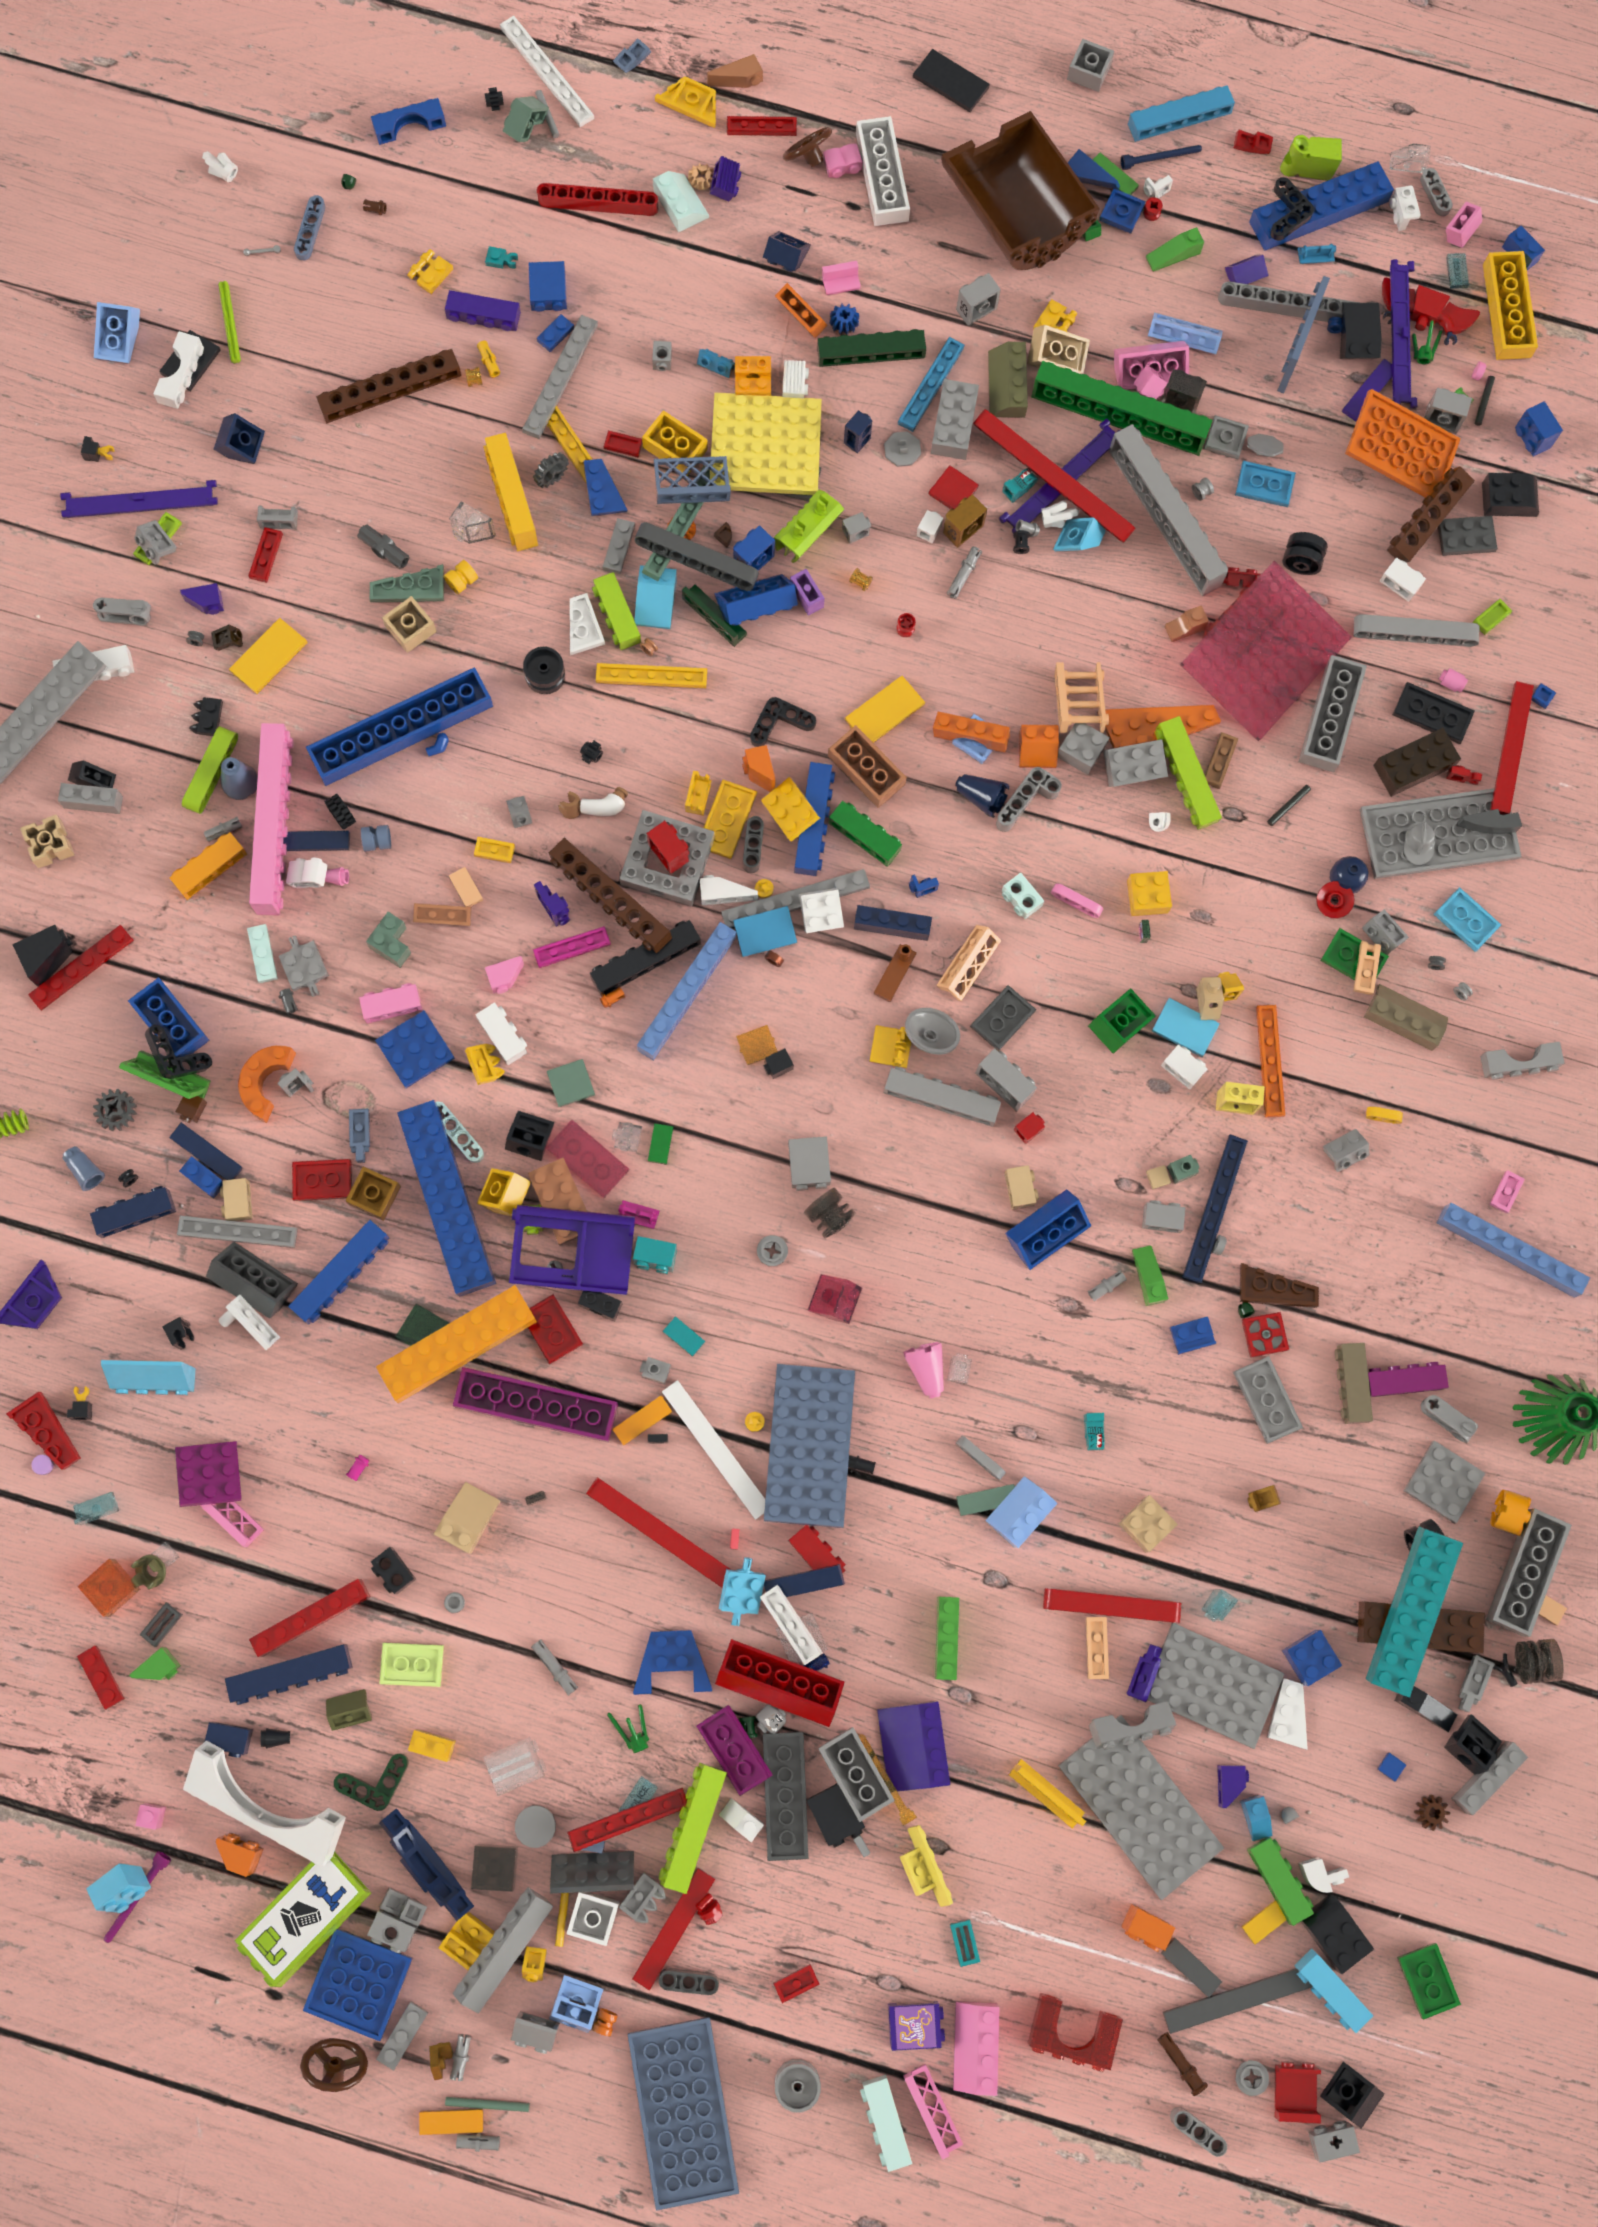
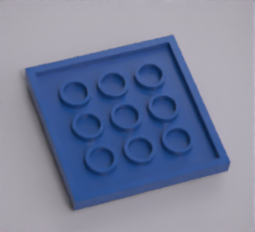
M338 1928L332 1935L303 2011L381 2041L413 1958L402 1953H396L385 1946Z

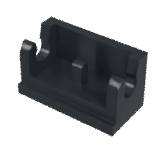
M178 1317L162 1326L172 1346L180 1350L186 1348L183 1341L186 1335H189L190 1340L194 1341V1334L189 1327L191 1324L182 1317Z

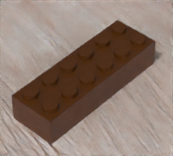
M1359 1602L1357 1642L1378 1644L1391 1604ZM1440 1609L1427 1649L1484 1654L1485 1613Z

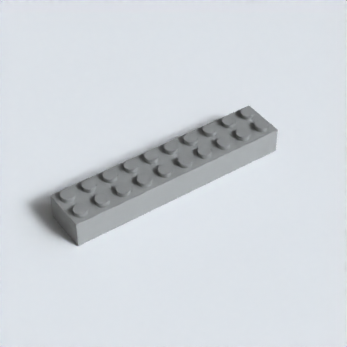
M1133 424L1116 432L1113 436L1109 453L1203 597L1220 588L1228 572L1227 565L1224 561H1221L1216 548L1208 541L1207 534L1204 531L1202 532L1198 520L1189 512L1187 503L1183 502L1180 498L1179 491L1171 484L1168 474L1163 472L1159 460L1152 455L1150 446L1145 444L1140 431Z

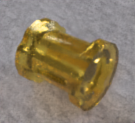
M856 568L849 582L860 586L865 592L870 586L873 577H868L860 572L859 568Z

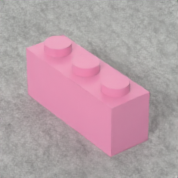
M412 983L403 984L401 988L397 989L386 988L376 994L375 992H369L364 994L363 997H359L363 1017L367 1024L423 1011L416 984L412 985Z

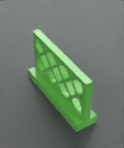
M142 1050L138 1052L136 1058L121 1062L119 1066L124 1071L188 1099L195 1096L204 1099L211 1082L197 1074L173 1079L164 1078L158 1069L153 1055Z

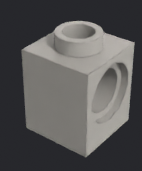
M654 341L653 370H671L672 342Z
M863 512L842 520V530L849 544L869 536L871 523L868 517L865 518Z

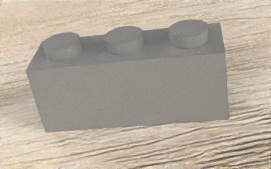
M61 783L58 802L64 809L120 814L123 796L115 788Z

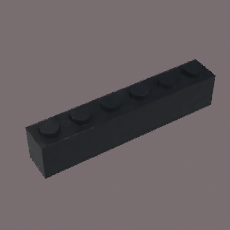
M681 921L675 925V928L669 930L672 939L657 954L652 949L648 951L641 945L637 948L632 947L620 957L615 956L608 961L609 963L603 966L598 965L594 967L592 972H590V977L601 997L603 994L607 995L618 987H622L699 946L701 938L691 921Z

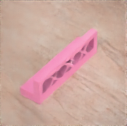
M226 1502V1509H218L216 1504L200 1505L243 1547H248L264 1530L236 1502ZM230 1511L240 1512L241 1522H232L230 1520ZM244 1524H252L257 1529L250 1538L244 1533Z
M926 2064L903 2076L943 2160L949 2156V2152L962 2146L963 2143ZM924 2071L927 2076L925 2087L916 2084L913 2076ZM929 2082L931 2084L932 2089L928 2088ZM927 2091L935 2094L937 2097L934 2107L926 2104L924 2101ZM938 2103L940 2104L942 2110L937 2108ZM928 2108L933 2110L932 2115L930 2114ZM936 2111L945 2114L944 2127L934 2123L933 2119ZM948 2123L951 2129L946 2128ZM945 2131L954 2134L957 2142L946 2147L943 2142Z

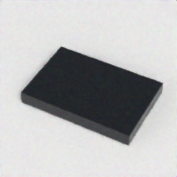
M189 330L187 334L199 337L204 347L203 354L199 356L197 361V369L192 373L191 384L186 388L191 392L221 349L216 344ZM175 352L171 354L159 371L164 377L173 375L180 367L181 360L176 356Z

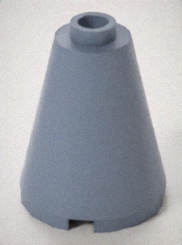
M233 757L227 758L222 762L221 787L230 798L244 800L256 792L258 776L251 766Z

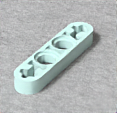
M436 1102L439 1108L443 1107L442 1112L447 1116L442 1120L445 1129L446 1123L449 1120L456 1122V1127L453 1130L446 1129L447 1135L469 1161L473 1163L480 1162L484 1157L483 1149L443 1102ZM462 1134L468 1136V1141L465 1144L458 1143V1137ZM471 1145L475 1151L479 1150V1156L471 1158L472 1153L467 1147Z

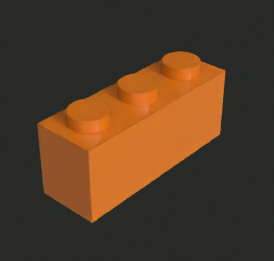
M788 283L775 295L777 300L814 338L828 326Z

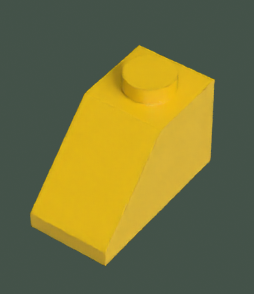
M1219 973L1217 977L1221 978L1224 1001L1237 1000L1244 991V986L1236 973Z

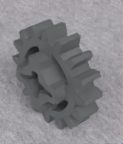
M555 452L553 456L549 455L548 459L544 458L541 464L538 465L539 468L534 471L536 473L533 476L534 481L541 488H548L550 484L554 485V482L560 481L561 476H564L563 472L568 469L566 467L569 465L568 459L561 452L558 454Z
M109 1089L108 1095L101 1093L103 1098L96 1099L99 1104L93 1105V1108L97 1110L93 1115L99 1117L96 1122L102 1124L104 1129L109 1126L111 1131H114L115 1127L122 1131L123 1125L127 1128L129 1127L128 1121L134 1122L132 1115H137V1112L133 1109L137 1105L131 1103L134 1098L128 1097L126 1091L121 1093V1090L116 1089L114 1093Z

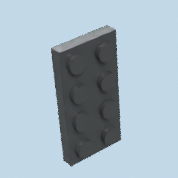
M634 1851L552 1855L550 1894L634 1890Z

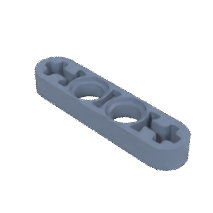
M319 195L310 197L294 246L296 257L299 260H308L314 248L325 211L324 200ZM317 203H320V205H317V207H316V212H315L314 205H316ZM310 217L317 219L314 223H308L307 220ZM307 232L312 234L308 239L303 238V235ZM303 244H305V250H306V251H303L302 253H300V251H302L303 248H304V245H303Z

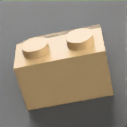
M1047 325L1035 327L1027 364L1040 368L1042 361L1051 362L1056 366L1069 368L1073 372L1083 374L1090 339Z
M465 1482L443 1516L434 1535L472 1554L500 1500Z

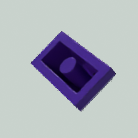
M217 583L180 590L183 599L205 614L214 615L224 611L221 591Z
M1217 1765L1218 1806L1220 1808H1227L1246 1788V1782H1249V1772L1246 1770V1766Z

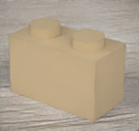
M1029 1165L1006 1169L1004 1174L1011 1209L1035 1206L1039 1196L1037 1189L1033 1187V1181H1035L1033 1170H1030Z
M246 1178L222 1181L223 1186L220 1187L221 1198H224V1205L221 1206L222 1216L227 1221L252 1220L250 1181Z

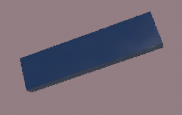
M349 830L288 832L287 837L283 838V844H286L287 851L349 850L350 832Z
M182 1122L169 1137L226 1180L235 1179L243 1169L241 1165Z
M840 1564L768 1579L765 1580L764 1587L765 1591L768 1592L778 1585L784 1595L790 1597L841 1586L845 1582Z

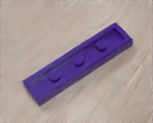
M1383 359L1341 412L1356 422L1367 392L1373 389L1380 393L1391 380L1392 364Z

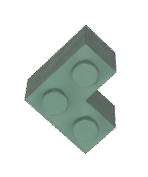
M533 96L515 98L511 103L510 113L504 121L503 132L518 142L528 141L534 125L543 124L549 107Z
M387 912L367 939L368 947L399 968L402 967L411 954L408 946L398 941L406 930L404 921Z

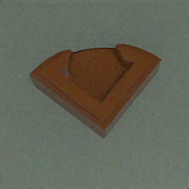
M727 522L714 533V537L726 548L732 540L731 528Z

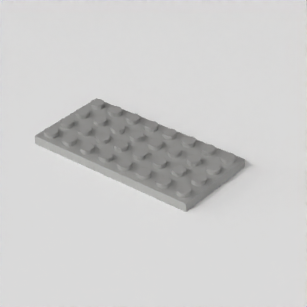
M1494 788L1362 806L1360 813L1374 879L1520 859L1522 856L1516 832L1506 834L1480 833L1459 827L1457 824L1462 816L1490 811ZM1416 822H1427L1435 832L1433 856L1423 865L1410 863L1404 855L1407 828Z
M1122 1715L1116 1718L1121 1724L1130 1726ZM1092 1737L1058 1765L1160 1900L1167 1897L1224 1849L1140 1739L1134 1740L1129 1745L1120 1743L1116 1744L1112 1749L1104 1750V1748L1096 1749Z

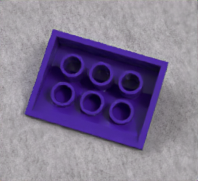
M933 1701L877 1709L889 1791L898 1792L951 1785L939 1702Z

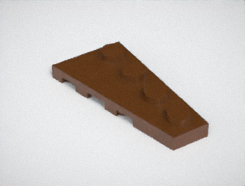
M1244 1263L1240 1264V1302L1312 1308L1319 1306V1287L1298 1280H1290L1279 1274L1274 1275L1260 1268L1255 1269Z

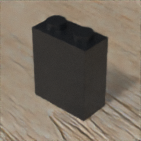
M838 1783L806 1799L828 1846L833 1845L835 1848L845 1842L844 1838L850 1835L854 1838L863 1833L862 1829L865 1826L862 1821H858Z

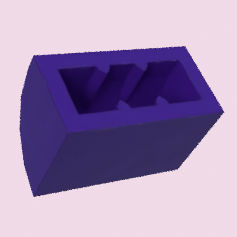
M1254 255L1225 267L1230 282L1249 284L1269 276L1264 255Z

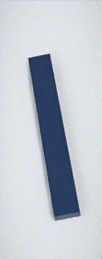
M1231 1134L1228 1136L1182 1276L1184 1279L1198 1284L1202 1283L1248 1140Z

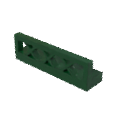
M696 584L690 589L686 586L682 589V599L732 646L735 647L747 636V632L740 625H729L724 620L719 606Z

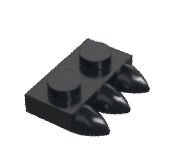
M203 697V700L193 703L201 711L191 715L199 723L191 725L189 729L198 735L214 736L215 731L219 727L223 701L222 699Z

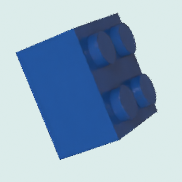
M1545 401L1527 409L1515 426L1517 435L1522 438L1526 449L1533 457L1552 448L1563 431Z
M760 525L756 529L750 530L743 541H738L733 547V559L750 565L758 571L775 556V539Z
M1314 1630L1282 1650L1303 1686L1312 1685L1342 1666L1321 1630Z

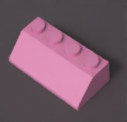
M1185 341L1114 349V369L1118 386L1125 390L1137 389L1134 382L1146 364L1159 372L1167 381V385L1189 382V345Z
M956 2001L953 2090L974 2095L997 2096L999 2006L997 2003Z

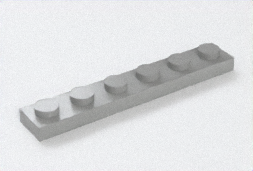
M180 1216L177 1235L295 1248L298 1229L295 1227Z

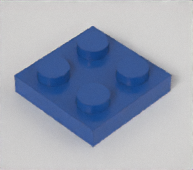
M1114 188L1099 221L1131 234L1146 201Z

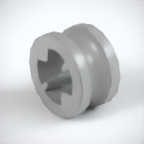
M1461 982L1458 984L1459 987H1455L1453 991L1459 999L1466 1001L1473 992L1466 983Z

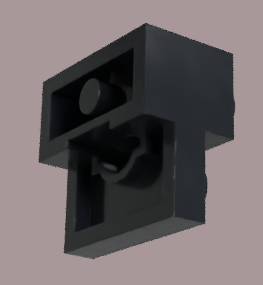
M517 1111L506 1138L505 1150L542 1161L554 1122Z
M1471 1714L1467 1715L1459 1730L1453 1732L1444 1748L1476 1775L1489 1770L1497 1757L1495 1753L1502 1741Z

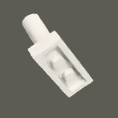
M238 1295L226 1306L228 1311L219 1318V1323L223 1327H228L237 1319L265 1350L280 1338L241 1295Z

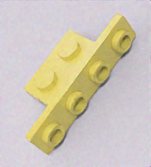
M920 1825L908 1828L907 1830L915 1849L900 1856V1860L915 1895L919 1896L933 1889L940 1907L953 1904L951 1892L945 1885L942 1871L936 1864L934 1853L927 1843L924 1830L921 1829Z

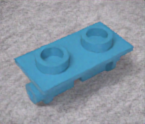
M1304 245L1303 247H1298L1300 264L1335 262L1334 253H1336V245L1309 247Z
M709 349L699 350L697 365L727 378L730 377L731 369L733 370L735 367L732 359L723 356L718 357V354L709 351Z

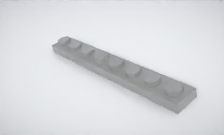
M583 315L580 316L522 428L524 434L540 439L598 326V321Z
M865 869L727 909L721 911L724 924L734 929L733 920L785 906H788L789 912L801 909L799 894L837 888L839 897L869 889L870 884Z

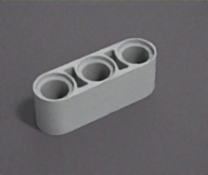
M1176 2107L1171 2111L1170 2119L1177 2129L1216 2157H1221L1226 2153L1227 2143L1217 2132L1185 2108ZM1180 2114H1185V2121L1181 2124H1178L1177 2116ZM1197 2127H1203L1201 2136H1194V2131ZM1214 2140H1220V2147L1218 2149L1211 2148Z

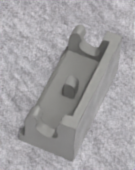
M261 505L258 506L257 522L260 529L267 527L271 529L297 530L298 510L296 507L292 506L291 510L265 509Z

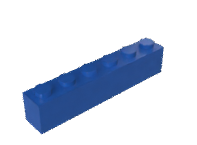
M810 762L805 798L820 819L799 835L794 869L796 874L817 876V870L821 871L822 859H819V855L824 853L825 842H822V835H826L828 824H824L825 818H829L830 807L827 806V801L831 800L833 791L829 787L830 783H834L835 772H832V765Z
M369 1220L288 1307L307 1324L317 1321L321 1316L320 1312L332 1305L334 1302L333 1298L338 1293L341 1294L348 1287L347 1283L360 1275L362 1272L360 1269L365 1264L368 1265L374 1260V1254L378 1250H383L387 1246L389 1236Z

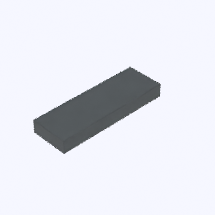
M1175 1937L1168 1944L1166 1951L1163 1950L1161 1952L1207 1997H1210L1222 1983L1214 1973Z

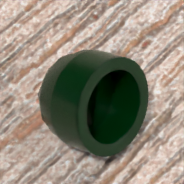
M343 174L341 184L344 189L351 190L354 188L357 180L351 175Z
M1243 1302L1238 1306L1240 1318H1247L1255 1313L1253 1306L1248 1302Z

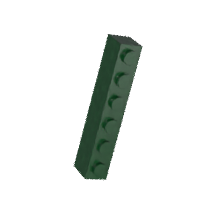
M897 330L889 333H861L852 336L841 335L839 337L825 336L818 338L819 367L923 359L926 355L924 330Z

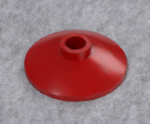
M1333 881L1321 887L1317 894L1316 902L1318 909L1323 915L1338 919L1350 913L1354 906L1355 898L1351 888L1345 889L1339 885L1338 881ZM1336 898L1337 904H1333L1331 899Z

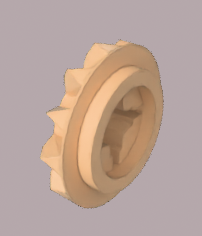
M699 163L698 166L693 165L692 169L688 172V181L697 190L709 189L712 185L714 170L708 164L701 165ZM699 174H701V175H704V174H705V178H703V177H700V178H699Z

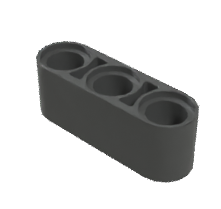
M758 816L749 818L747 822L743 855V868L747 873H755L760 867L764 822ZM757 824L760 826V828L754 830L751 828V826ZM756 842L758 846L752 848L749 846V843ZM755 860L756 864L748 865L747 861Z
M666 1968L660 1973L659 1985L667 1991L713 1995L718 1990L719 1979L713 1973ZM671 1974L674 1977V1982L669 1985L665 1984L663 1976ZM687 1976L695 1980V1984L691 1987H687L683 1983V1979ZM713 1979L716 1985L713 1989H707L704 1986V1981Z

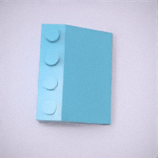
M101 1360V1366L109 1388L116 1390V1394H128V1391H136V1394L147 1395L148 1391H156L157 1395H168V1392H176L175 1395H188V1392H194L196 1368L184 1362Z

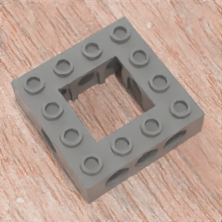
M642 810L619 879L621 886L692 907L700 885V878L703 876L714 842V831ZM664 820L668 825L672 824L675 827L677 837L684 839L689 847V862L683 865L679 878L644 868L645 866L647 867V858L651 849L648 845L646 833Z

